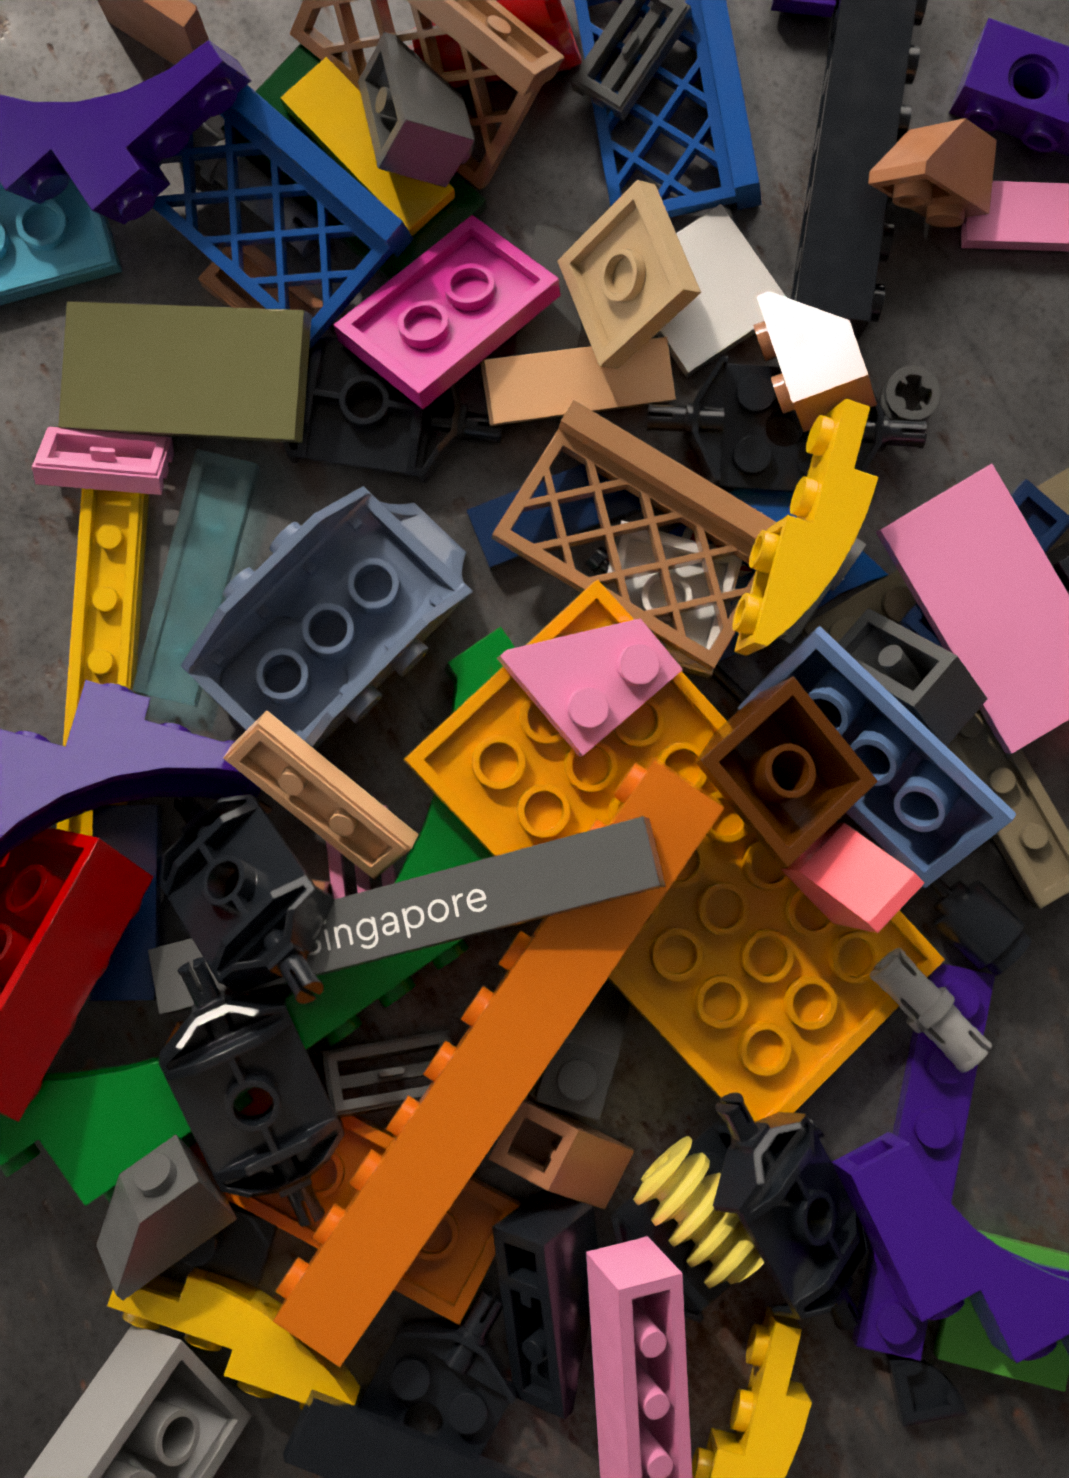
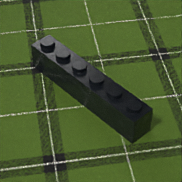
M836 0L832 15L790 299L849 320L856 341L860 339L870 321H879L885 297V284L876 283L879 262H887L894 235V224L885 223L887 202L893 203V198L868 184L869 172L908 132L912 106L902 104L905 84H913L920 57V46L911 44L913 25L921 26L928 0Z

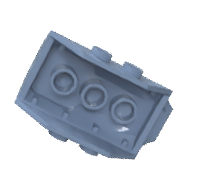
M363 486L314 513L302 526L298 522L288 525L270 545L269 550L273 554L256 571L248 567L236 575L223 591L222 595L226 600L218 607L180 666L245 731L267 710L316 750L348 717L354 723H357L370 712L382 697L377 688L394 671L402 677L423 658L429 649L423 641L473 592L463 582L462 578L463 563L467 552L414 502L408 504L380 502Z

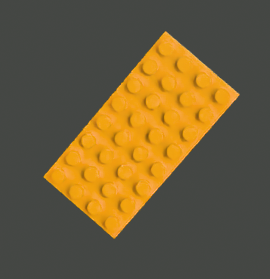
M597 579L526 645L634 619ZM503 666L403 760L493 857L586 832L596 819L608 825L622 804L613 797L617 787L635 762L646 769L653 757L719 800L724 806L723 811L613 969L608 980L720 1099L729 1093H740L754 1121L778 1112L794 1113L899 1007L888 993H885L869 977L870 972L875 970L876 964L894 949L901 948L915 963L916 967L928 977L945 959L900 910L878 933L833 924L779 869L778 863L695 763L713 734L727 720L682 671L586 754L578 756Z

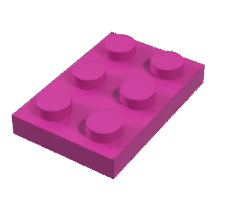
M471 215L336 322L334 328L338 341L421 409H424L560 297L559 278L475 216Z

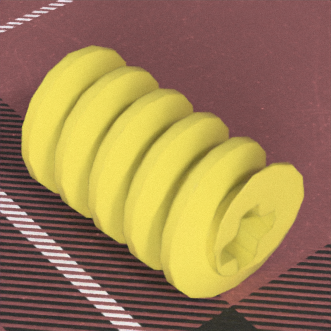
M689 1136L684 1137L668 1148L648 1168L641 1178L643 1183L633 1200L637 1205H641L654 1198L658 1199L660 1204L651 1218L655 1226L673 1218L678 1224L668 1240L673 1247L690 1239L694 1241L695 1246L686 1260L691 1268L707 1260L712 1262L713 1266L704 1280L705 1285L709 1289L725 1281H728L730 1284L739 1283L757 1271L764 1264V1261L738 1215L715 1211L713 1203L721 1174L715 1173L704 1177L709 1169L710 1160L703 1153L686 1157L691 1148L692 1139Z

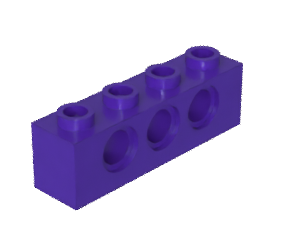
M988 18L972 48L949 113L963 119L966 118L983 131L997 130L1019 138L1027 147L1039 152L1055 151L1069 156V46ZM1014 86L1027 88L1032 92L1035 99L1022 97L1017 93Z

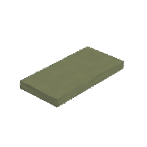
M67 301L58 427L141 435L302 443L312 315L305 310Z

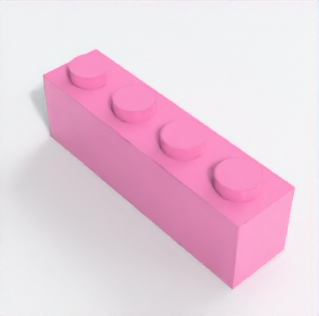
M648 1236L587 1251L600 1478H692L682 1272Z

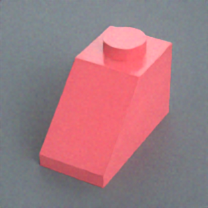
M834 823L788 868H779L833 924L878 933L924 884L916 873L845 823Z

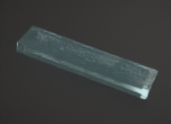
M196 449L132 691L198 708L202 688L180 665L218 607L226 600L222 594L232 578L260 471L256 463Z

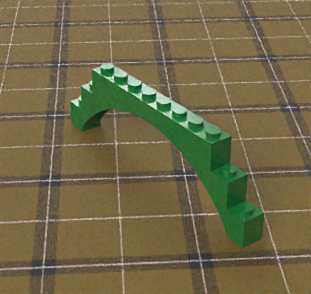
M501 626L447 663L444 670L454 683L451 714L503 667L497 657L506 650L515 648ZM434 794L421 831L394 883L493 856ZM464 939L317 976L324 986L323 991L320 995L313 992L316 999L306 1004L297 1002L294 993L291 991L284 998L287 1002L288 1012L306 1050L322 1038H325L330 1046L336 1044L362 1024L357 1013L377 999L384 1008L391 1005L416 986L410 977L412 974L431 961L439 970L463 954L469 946ZM159 1056L128 1065L79 1072H46L38 1094L28 1104L19 1122L0 1114V1169L7 1178L41 1153L34 1143L39 1140L85 1206L102 1194L110 1203L120 1173L175 1134L188 1147H191L196 1142V1139L159 1066ZM253 1087L242 1090L236 1096L233 1104L239 1112L254 1101L248 1092Z

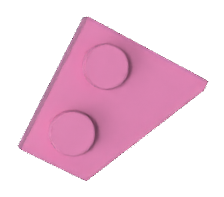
M641 618L508 649L497 657L499 662L578 756L586 754L683 670Z

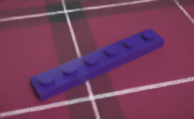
M941 963L927 978L937 988L945 987L954 996V1006L984 1036L995 975ZM913 1030L892 1134L911 1144L936 1187L951 1203L978 1064L967 1072H959L955 1065L945 1056V1053L923 1032L916 1033ZM870 1244L858 1305L861 1320L856 1319L858 1324L854 1327L852 1341L857 1347L921 1361L929 1319L921 1322L900 1304L872 1244Z

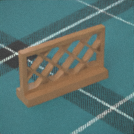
M303 0L290 35L320 60L327 57L359 91L358 80L367 65L363 48L377 46L384 32L396 35L402 42L419 39L425 62L447 82L469 80L477 114L468 115L471 126L480 125L486 154L481 163L470 156L468 161L463 165H459L456 171L479 190L489 184L542 85L554 77L564 59L561 53L496 0H407L411 6L416 29L395 32L388 1L370 0L379 35L359 38L350 2L358 0ZM334 5L343 42L333 43L313 27L322 7ZM448 34L460 44L466 69L444 72L435 36ZM498 75L518 91L509 110L492 111L484 77ZM502 122L497 131L496 123Z
M573 400L561 419L555 435L494 530L492 539L581 593L597 579L602 585L615 583L618 595L609 589L607 590L634 620L641 618L658 640L712 671L736 632L732 629L736 607L744 593L750 594L755 576L754 573L746 588L721 593L713 560L735 555L749 564L751 550L758 534L762 530L767 531L769 527L777 522ZM561 451L585 465L590 486L559 493L555 492L550 468ZM597 473L609 479L610 481L599 483ZM543 481L546 495L532 498ZM627 490L637 496L644 519L611 526L603 494ZM593 497L601 529L567 536L559 504ZM652 506L665 514L654 516ZM549 507L557 539L533 544L513 532L512 529L523 512ZM680 522L693 530L699 552L666 560L658 527ZM647 530L655 562L622 570L614 537ZM707 539L720 546V548L710 550ZM604 540L612 572L588 577L576 570L570 547ZM560 549L563 561L548 552ZM702 563L710 596L677 603L669 570ZM659 573L667 606L644 611L632 604L625 580ZM738 600L731 614L727 617L724 603ZM708 606L714 607L720 632L709 650L686 636L680 613ZM670 616L673 628L657 618Z

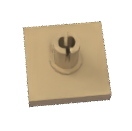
M637 180L558 260L600 367L618 369L701 293L656 185Z

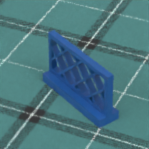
M574 0L584 59L594 46L595 40L597 41L603 32L602 29L592 24L589 6L613 0ZM614 0V1H616L617 3L621 4L623 0ZM646 0V2L644 3V5L632 21L631 25L629 26V28L627 29V31L625 32V34L613 50L612 54L610 55V57L608 58V60L606 61V63L594 79L596 82L600 84L602 83L601 73L603 72V70L605 69V67L607 66V64L609 63V61L615 53H617L618 55L621 54L622 48L625 45L622 42L629 34V32L631 31L639 17H642L644 19V17L650 9V7H648L650 0ZM726 0L685 1L692 9L691 24L693 34L684 29L677 40L697 51L698 58L683 80L659 66L654 77L675 89V92L658 117L637 103L634 104L629 113L651 127L633 153L612 141L611 132L620 119L613 115L612 110L608 114L606 106L603 109L593 103L592 100L610 207L622 196L621 190L636 169L661 185L658 192L669 218L715 208L720 204L724 206L737 203L738 210L762 205L760 182ZM665 16L657 26L660 29L667 20ZM639 54L633 64L637 65L643 55ZM700 75L704 93L693 87ZM685 97L707 109L708 112L707 120L694 139L668 123ZM660 133L686 148L669 175L643 160ZM710 134H712L715 152L704 146ZM697 155L718 168L721 187L695 193L678 181ZM615 156L626 162L619 174ZM671 192L679 196L667 199Z
M246 85L237 93L234 104L219 115L224 119L225 145L194 148L192 133L189 136L187 145L179 153L158 163L160 167L161 164L183 162L184 194L157 196L152 208L266 309L290 310L289 287L322 284L323 307L311 320L309 348H312L392 254L398 258L412 242L413 237L399 217L249 85ZM236 131L250 143L237 144ZM266 156L271 161L272 186L239 189L238 157ZM226 158L228 190L196 192L194 161ZM282 171L296 184L283 185ZM311 196L317 201L319 227L285 230L284 198ZM273 199L274 231L242 234L240 202ZM229 203L231 235L204 237L198 232L197 205ZM185 206L186 220L171 207ZM328 212L343 225L329 226ZM356 236L371 249L354 270L332 271L331 238ZM319 240L321 272L288 275L286 242ZM275 243L277 276L250 278L244 273L243 246ZM231 247L232 261L218 248ZM343 282L333 294L332 283ZM278 288L279 303L264 289Z

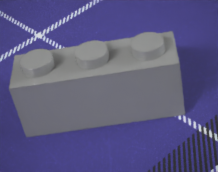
M131 1325L24 1478H213L252 1415L182 1340Z

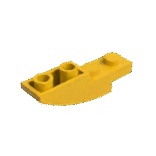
M845 399L826 415H819L815 420L806 444V452L813 454L807 477L803 476L798 482L790 504V513L797 517L787 515L769 527L767 531L762 530L752 547L749 567L755 569L756 572L750 594L744 593L734 613L732 629L739 632L734 652L747 656L767 647L788 630L818 599L839 570L854 544L868 512L879 478L854 469L870 406Z
M195 1267L187 1276L185 1284L158 1275L125 1300H121L115 1294L114 1289L111 1292L107 1306L122 1311V1318L134 1326L155 1330L163 1325L185 1333V1341L197 1348L208 1351H220L223 1346L232 1349L224 1376L237 1380V1386L247 1394L266 1399L273 1398L275 1394L300 1402L299 1407L303 1410L313 1389L355 1406L361 1386L344 1362L341 1367H338L274 1323L273 1320L282 1304L251 1284Z
M767 1306L763 1325L755 1323L752 1326L746 1349V1363L753 1365L747 1390L740 1388L737 1390L730 1417V1428L736 1430L737 1433L734 1434L711 1428L706 1449L697 1447L694 1452L692 1478L786 1477L802 1439L812 1401L802 1383L790 1380L802 1328L795 1318L775 1315L772 1311L773 1308Z

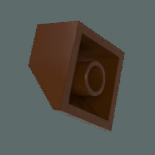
M794 676L758 693L713 734L695 762L782 869L788 868L878 782Z

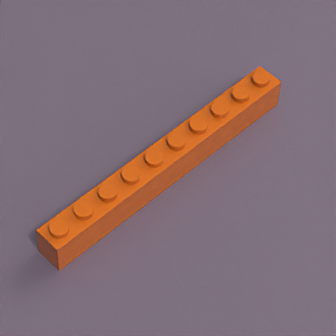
M653 757L646 769L636 762L633 764L613 794V797L622 803L608 825L596 819L588 831L642 816L649 818L666 887L545 917L531 937L520 930L498 963L507 970V973L495 991L492 992L485 986H482L460 1019L470 1026L456 1047L447 1041L442 1044L423 1073L424 1076L432 1080V1083L418 1102L409 1095L406 1097L386 1128L387 1131L395 1135L382 1156L374 1150H370L349 1182L358 1191L347 1208L344 1210L334 1203L312 1236L315 1241L321 1244L313 1258L307 1263L298 1257L277 1287L275 1292L285 1299L273 1322L338 1367H341L723 811L724 806L719 800L657 758Z

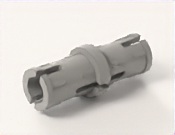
M901 948L894 949L876 964L875 970L870 972L869 977L900 1006L908 1016L906 1023L916 1033L923 1032L945 1053V1056L955 1065L959 1072L969 1071L987 1056V1050L991 1049L992 1043L973 1027L954 1006V996L945 987L937 988L916 967L915 963Z

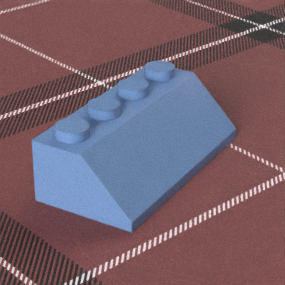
M820 626L806 636L738 707L740 710L758 693L794 676L878 781L846 813L893 858L916 873L924 882L922 885L924 888L1012 822L1016 816V813Z

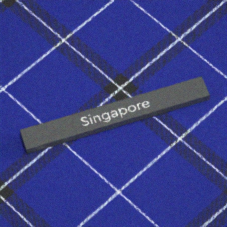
M644 816L335 899L314 946L307 955V963L317 977L666 887L650 819ZM190 938L149 949L148 953L159 1014H173L192 1009L194 1002L177 970L187 962H190L193 969V959L203 957L193 939ZM206 963L219 992L222 991L224 994L247 995L287 984L284 977L238 992L218 983Z

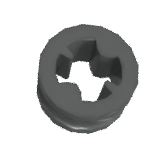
M905 366L896 370L883 386L879 397L884 416L889 417V420L926 421L939 406L942 397L941 385L931 371L921 366ZM907 383L915 385V395L925 398V403L920 401L913 411L905 409L906 402L904 398L895 396V390L900 393Z

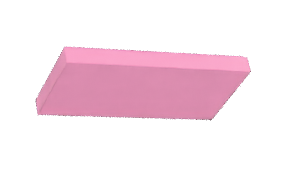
M993 464L984 467L876 532L943 648L959 657L988 698L980 707V711L1005 753L1012 754L1069 720V594Z

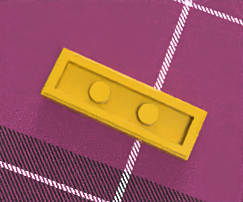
M327 57L280 97L283 108L339 166L399 217L412 236L455 198L454 188L450 184L445 188L378 169L361 93Z

